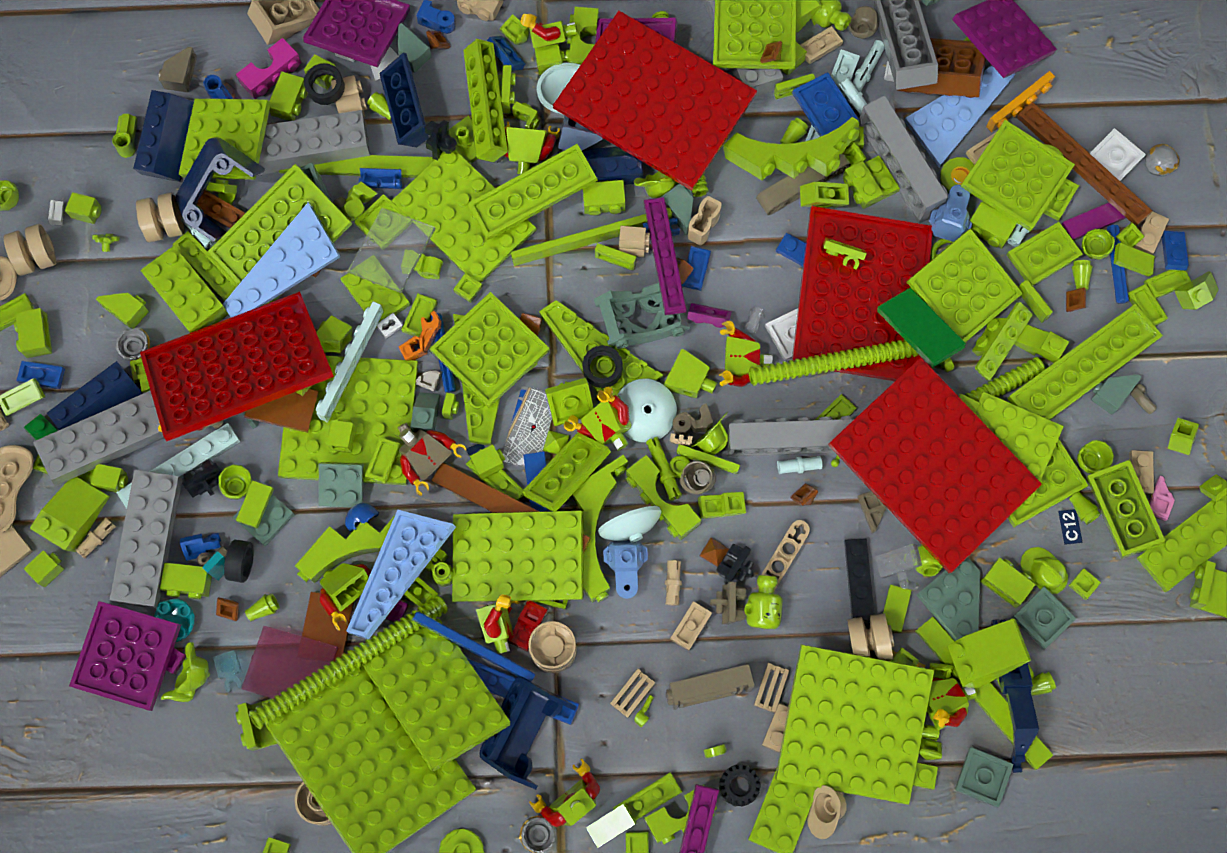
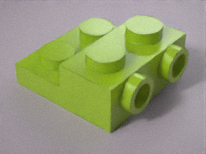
M880 156L865 163L861 161L845 169L843 174L844 184H848V188L850 187L853 192L855 202L860 204L863 209L900 190Z

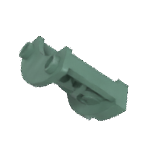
M659 283L642 288L641 293L632 294L631 290H610L594 298L596 307L601 309L610 340L607 343L609 346H616L617 349L649 343L670 336L678 337L685 334V330L691 328L685 313L677 314L679 322L672 325L667 323V320H673L674 316L665 315ZM653 300L655 302L653 307L648 305L649 301ZM637 304L646 312L657 313L653 322L646 329L628 320L632 316ZM622 307H628L629 312L622 314L625 312Z

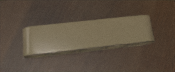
M843 153L839 154L840 165L838 169L832 171L827 177L807 166L806 170L795 179L790 176L783 178L759 193L756 199L766 214L772 215L800 198V186L811 182H828L843 173L845 169L850 167L851 163Z

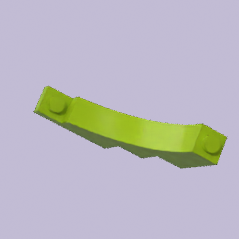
M624 455L588 477L571 495L580 510L583 511V534L591 538L583 554V590L592 603L596 600L599 603L609 596L610 586L603 576L597 559L596 531L602 510L611 494L617 488V482L613 476L619 477L627 470L628 460Z
M394 517L380 533L367 522H360L356 527L357 529L353 530L347 539L343 538L329 526L295 565L299 570L297 575L305 582H308L310 579L313 583H316L326 571L343 561L363 554L380 552ZM439 549L431 560L435 563L437 561L445 562L449 557L442 549Z

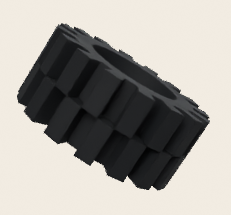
M743 764L733 765L722 774L719 781V791L727 803L736 807H743L752 803L759 795L761 788L760 778L755 770H752L749 766H744ZM743 777L747 780L749 787L745 794L738 795L733 792L731 782L734 778Z

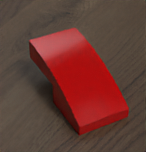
M527 601L513 629V635L508 638V643L527 652L529 650V638L534 629L542 624L548 609L532 601Z

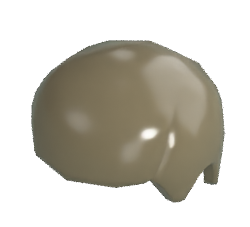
M869 6L856 8L849 25V31L854 37L866 39L876 33L879 27V20L875 9Z

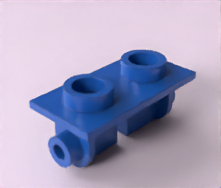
M360 168L361 177H359V182L361 181L369 188L402 189L401 169Z

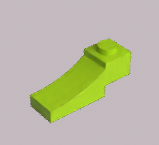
M1027 324L1014 345L1034 356L1037 353L1055 363L1061 357L1069 341L1051 331H1043Z

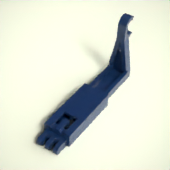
M1001 619L1000 623L1005 622L1006 620ZM991 620L992 626L998 624L997 620ZM1028 662L999 677L1002 694H1006L1013 724L1014 748L1011 755V763L1014 764L1012 768L1013 773H1022L1021 762H1025L1024 755L1039 731L1031 695L1033 684Z

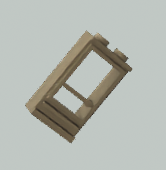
M749 664L672 682L669 684V689L666 690L668 705H673V709L676 710L678 705L679 708L733 696L736 692L738 695L743 690L746 693L751 692L755 686Z

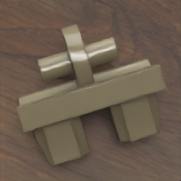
M728 582V584L722 585V591L716 592V599L710 600V605L716 606V614H722V624L729 625L745 620L744 608H736V600H745L746 588L736 586V582Z

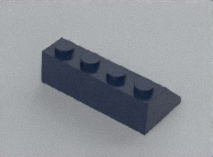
M402 53L379 74L398 145L417 148L429 138V135L425 133L426 124L407 53Z
M151 90L133 167L134 170L141 175L177 182L181 181L182 176L179 175L192 114L193 101L171 93Z
M617 146L582 150L598 181L596 182L623 180L624 185L634 184L636 178H643L641 160Z
M116 361L48 411L47 415L57 428L61 430L144 393L126 370Z

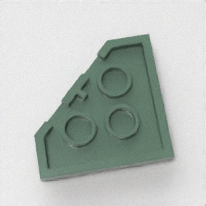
M967 557L952 573L944 571L916 596L955 641L978 631L980 570Z

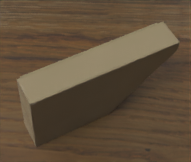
M872 491L858 495L857 498L872 534L875 533L886 507Z

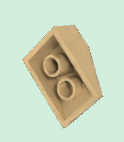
M252 0L247 14L267 45L278 42L281 38L285 40L310 26L319 8L313 0Z

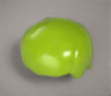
M2 180L0 181V211H7L17 205L19 191L13 182Z
M1093 229L1088 231L1082 238V250L1091 259L1101 260L1108 257L1113 251L1115 239L1105 229Z
M1093 440L1085 444L1077 454L1079 466L1090 474L1111 467L1114 458L1111 447L1106 442Z
M232 464L225 467L219 475L221 493L229 499L237 500L246 496L252 483L250 472L242 465Z

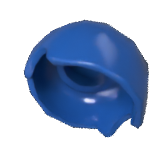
M358 503L346 515V528L349 531L356 530L360 522L369 523L368 520L373 516L377 517L379 512L368 503Z

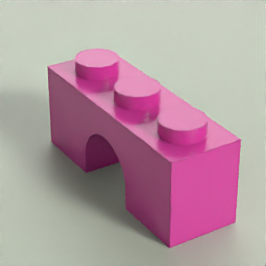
M283 38L267 49L273 61L271 66L266 69H259L251 62L236 74L239 83L254 99L265 95L268 89L277 84L281 71L289 74L295 71L301 64L298 53Z

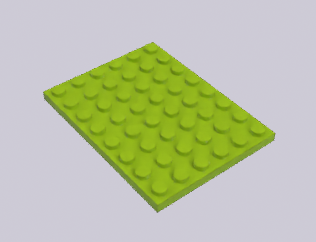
M362 663L361 667H355L353 672L349 671V674L343 675L342 679L337 678V682H331L329 687L324 686L325 689L318 690V694L313 693L311 698L307 697L305 702L300 701V705H294V709H288L287 713H281V717L276 716L274 721L270 720L269 724L265 725L352 853H387L476 791V788L455 759L437 770L431 771Z

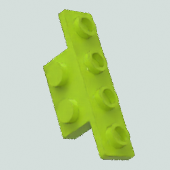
M1021 302L1015 304L1007 318H993L987 324V328L982 336L977 339L976 345L972 349L976 356H982L975 369L986 380L992 379L1032 317V313Z

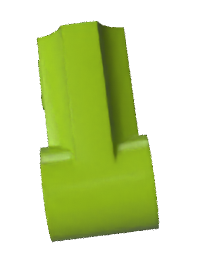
M123 113L118 118L117 130L112 138V143L121 157L128 158L133 156L136 151L134 141L138 119L136 116Z

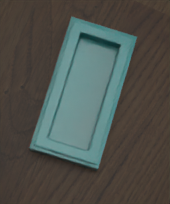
M216 552L204 564L203 569L219 581L224 575L225 557Z

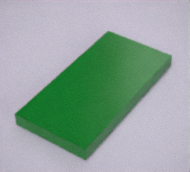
M911 288L878 306L877 312L932 368L966 346V343Z

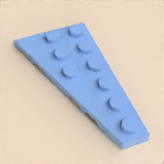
M990 66L984 70L979 97L968 98L965 96L942 95L905 118L904 122L939 168L978 122L984 112L988 110L998 95L1011 82L1015 73L1003 78L993 66Z
M310 203L304 206L223 303L230 317L265 305L341 257Z
M397 509L346 632L369 640L456 526L452 523Z

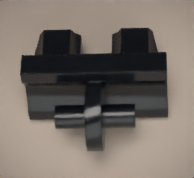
M443 120L438 124L431 121L425 126V133L430 135L426 141V148L432 151V158L438 161L443 152L450 154L457 148L456 140L449 135V122Z
M211 459L202 463L201 467L203 470L196 474L194 470H190L183 474L184 482L182 484L192 498L208 492L210 496L215 494L212 488L219 484V475L222 470Z
M732 544L726 555L735 560L734 565L730 566L721 561L717 567L716 572L724 578L725 584L732 582L738 571L741 573L737 579L741 582L744 581L746 576L749 578L754 577L755 573L751 570L754 563L748 560L747 564L743 565L751 551L747 546L743 549Z

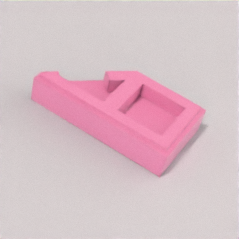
M1159 476L1154 487V494L1151 495L1149 505L1155 517L1166 521L1169 518L1175 500L1164 482V477Z

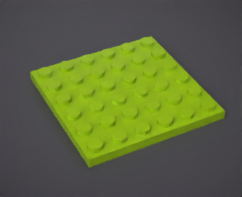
M326 356L335 377L336 367L339 362H343L345 357ZM360 358L328 422L318 417L316 407L318 402L324 399L326 387L330 381H333L334 377L312 385L309 389L319 391L309 431L305 433L283 427L278 477L284 479L319 480L320 462L363 464V483L383 484L366 478L365 474L380 437L400 443V448L405 444L399 437L401 433L397 427L407 422L411 429L418 361ZM345 418L351 420V423L355 425L356 433L351 453L330 450L327 446L332 420ZM400 452L397 454L386 484L407 485V478L401 471L400 457L402 455Z
M800 644L775 779L822 788L823 785H826L838 792L909 805L934 670Z

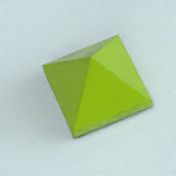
M856 142L843 152L851 163L850 167L867 159Z
M1132 222L1116 236L1122 244L1134 247L1145 237Z
M548 430L543 451L557 455L567 444L569 435Z
M930 663L929 669L934 670L933 677L950 679L952 665Z
M922 738L919 754L925 760L941 759L942 743Z

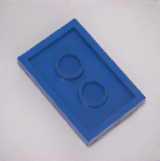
M828 72L794 89L792 92L820 137L839 128L851 117L859 120Z

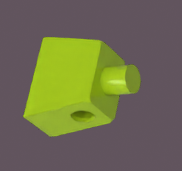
M681 349L664 386L670 392L697 398L701 389L713 394L718 382L707 378L710 371L708 365L686 350Z

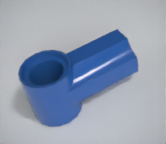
M209 75L204 79L203 85L211 99H233L220 77ZM218 85L216 89H211L212 86Z

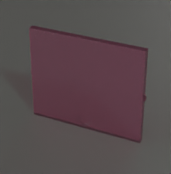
M263 626L241 689L275 699V695L280 696L281 692H286L288 687L293 688V684H299L301 679L305 680V677L311 676L313 672L317 673V670L319 668L323 669L325 664L330 665V661L335 659L338 647Z

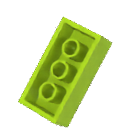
M172 246L140 270L190 333L218 323L229 315L221 302L175 246Z
M1130 460L1087 476L1089 486L1121 559L1159 546L1165 542Z

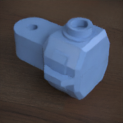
M954 185L948 193L945 204L936 210H932L929 222L932 225L931 229L934 236L953 242L971 228L972 223L969 221V213L966 210L970 192L960 187L961 185Z
M630 540L610 542L603 550L604 562L615 571L618 595L625 599L632 598L638 591L637 571L648 560L647 548L640 541L633 543Z

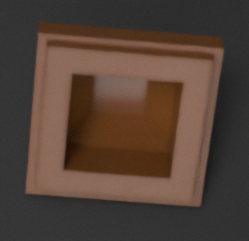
M428 30L426 32L431 49H449L451 47L440 31Z
M777 41L767 44L760 62L766 63L781 60L782 42Z
M1083 287L1066 292V312L1086 308V288Z
M805 483L790 498L802 506L811 505L818 490Z
M710 538L700 557L718 567L729 548Z
M218 597L216 615L237 621L239 603L231 599Z

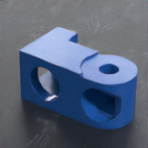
M423 1L416 15L418 24L444 34L453 32L455 29L453 13L433 8L432 1Z

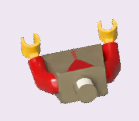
M406 428L399 435L405 442L399 449L402 455L400 457L401 471L407 480L416 486V493L419 496H422L421 491L418 489L420 486H424L429 491V485L424 481L452 454L451 449L454 450V454L458 458H462V456L456 453L458 448H463L467 451L464 445H456V441L445 433L434 430L424 432L420 429L414 434L409 428Z

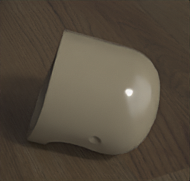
M694 461L687 464L683 469L680 484L689 493L702 494L711 490L715 485L716 473L708 463Z

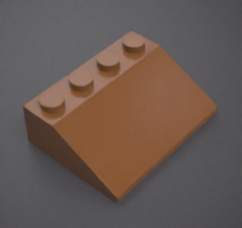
M930 38L938 63L937 83L897 90L907 93L918 92L943 94L946 96H965L968 98L979 97L986 58L971 41Z

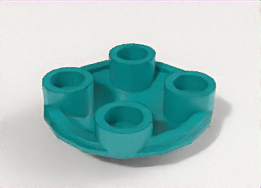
M169 599L160 602L153 616L181 625L176 642L185 639L191 633L195 624V615L192 607L180 599Z

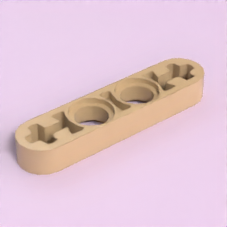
M797 520L792 523L761 574L778 578L777 586L810 532L809 526L805 521ZM802 526L805 534L801 533L796 541L791 539L796 533L794 527L799 528ZM786 543L792 544L795 549L794 553L785 554L782 550L783 545ZM775 561L781 562L784 566L783 571L780 573L774 572L771 568L772 563Z

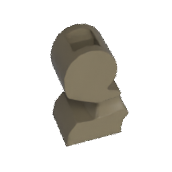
M707 403L699 409V420H695L687 412L678 414L673 419L674 433L678 436H686L691 430L694 433H706L712 428L713 420Z

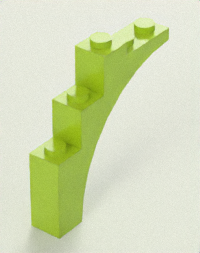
M851 117L842 126L826 135L813 140L790 144L765 143L747 138L736 132L723 145L725 159L762 181L768 175H771L775 168L795 179L806 170L807 166L827 177L832 171L838 169L840 165L839 154H842L846 147L858 138L860 133L859 120Z

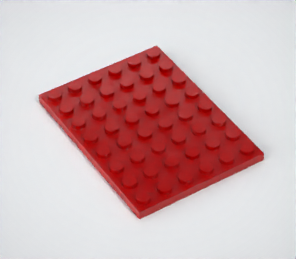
M618 10L554 102L553 109L692 191L756 96L757 90Z
M811 206L792 360H801L803 357L808 359L809 356L814 358L815 355L820 357L821 354L840 353L842 350L846 352L848 349L852 351L853 348L859 350L860 347H863L865 349L866 346L884 345L886 342L891 344L892 341L897 343L898 340L903 342L904 338L877 312L878 306L911 288L906 281L930 262L932 226ZM825 238L865 250V259H858L859 266L857 269L853 268L855 264L853 259H849L846 266L843 265V259L846 254L834 256L826 253L827 249L823 248ZM918 354L916 357L911 355L910 358L905 356L904 359H892V361L886 360L883 363L880 361L878 364L873 362L872 365L867 363L866 366L860 364V367H848L845 370L841 368L839 371L835 369L834 372L896 381L920 358V355Z
M300 292L140 352L166 442L334 377Z
M921 357L827 444L948 573H952L1042 485Z

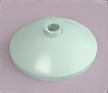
M562 63L554 65L540 76L537 83V95L540 102L547 109L560 113L553 109V104L579 68V64Z
M638 379L625 385L617 394L629 407L632 426L624 434L629 439L646 443L651 438L654 441V437L661 439L673 427V419L677 415L676 402L669 389L660 382L652 379ZM645 406H649L651 408V412L649 414L644 412Z
M648 506L619 515L603 524L598 530L599 535L607 540L618 542L630 540L631 543L637 542L643 538V534L653 528L660 518L661 510L658 506Z

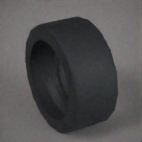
M328 63L317 64L310 68L304 77L305 89L308 96L315 103L330 105L338 101L344 93L345 83L340 71L333 65ZM322 75H331L336 80L334 89L325 94L316 93L313 89L314 81Z
M596 346L590 349L584 356L582 364L583 373L591 385L598 388L611 387L621 378L623 371L622 358L617 350L612 347ZM604 355L612 358L615 363V371L608 378H597L593 375L590 364L595 357Z
M234 539L230 543L224 565L226 580L240 583L247 581L254 556V548L251 542Z

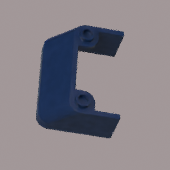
M219 137L210 138L205 142L175 196V202L184 221L213 242L219 240L226 231L204 217L203 210L197 206V203L214 173L226 175L233 170L234 166L250 177L265 171L264 167Z
M522 677L515 679L501 705V709L510 721V726L483 741L479 752L480 758L508 779L536 790L538 785L527 778L533 768L532 760L527 756V753L546 715L555 717L561 712L563 706L574 711L577 706Z

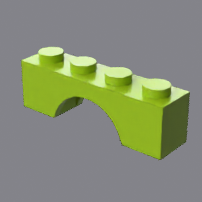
M332 315L320 324L316 332L324 353H341L352 340V326ZM311 386L296 391V393L303 396Z
M647 455L626 470L627 483L633 489L636 487L641 493L639 496L646 505L650 504L660 508L661 515L659 521H665L668 525V532L674 538L678 537L681 541L701 525V519L688 504L670 505L659 497L655 485L660 476V470Z

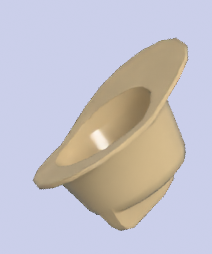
M826 785L815 790L814 800L807 817L811 833L819 839H827L833 835L839 819L845 815L847 810L846 800L843 797L844 793L834 791Z

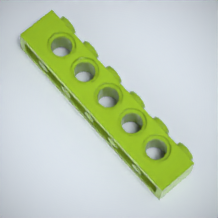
M475 39L463 52L477 159L495 162L506 154L508 150L494 44L481 39Z

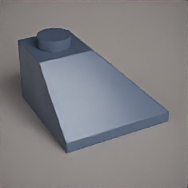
M564 115L558 148L566 150L578 144L582 151L603 139Z

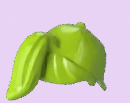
M659 171L654 175H647L646 178H636L634 180V185L644 187L646 193L651 198H661L673 189L675 185L679 184Z
M194 642L187 643L185 647L186 659L183 661V670L177 677L175 689L164 693L161 696V700L191 701L195 690L204 685L210 676L208 661L196 656Z

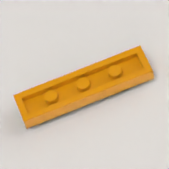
M1050 71L994 114L986 126L988 130L992 133L995 129H999L1004 120L1008 121L1012 116L1014 118L1017 117L1025 105L1034 103L1039 94L1047 93L1053 86L1051 83L1055 76Z

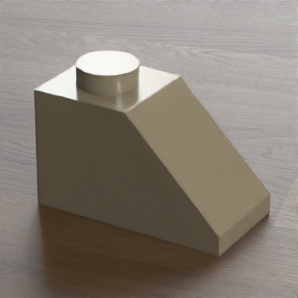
M187 47L164 62L163 68L159 70L158 74L159 81L164 89L188 93L197 60L192 47Z

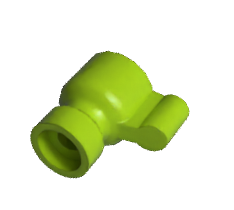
M429 561L425 568L427 571L432 572L435 583L441 587L450 586L453 580L452 567L444 562L433 565Z

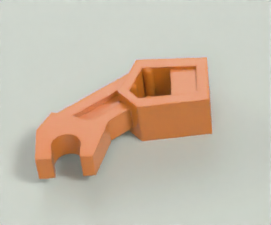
M436 311L431 312L433 317L431 322H428L425 317L421 318L422 332L419 337L414 336L399 346L406 361H415L428 354L427 351L438 330L441 329V319ZM420 344V349L415 351L413 346Z

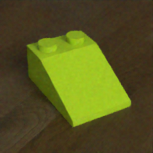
M74 477L68 480L41 509L30 529L63 550L76 552L75 549L84 540L110 496L81 478Z
M1010 619L971 633L947 645L962 687L978 689L1031 661L1015 619Z

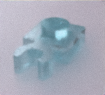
M233 650L213 657L219 679L226 678L224 683L225 690L229 693L232 692L230 685L233 682H236L238 688L242 689L243 682L236 675L242 672L237 652Z

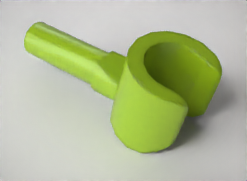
M651 695L648 696L645 704L634 718L635 723L640 727H643L650 719L645 712L654 698Z

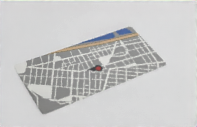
M525 386L521 387L503 450L505 458L503 462L525 467L523 454L543 452L552 420L545 391Z

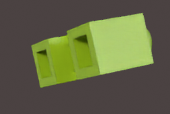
M575 6L574 14H570L569 23L575 22L577 35L568 36L567 38L570 50H566L565 62L581 65L595 45L584 43L582 39L586 36H596L599 8Z
M694 790L683 796L688 805V812L685 817L681 819L672 818L667 813L665 807L644 818L657 843L662 841L664 845L675 839L674 834L680 830L684 834Z

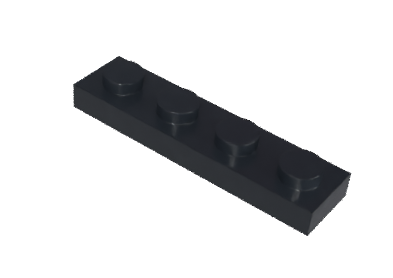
M867 538L844 540L851 617H862L867 627L870 626V616L875 615Z

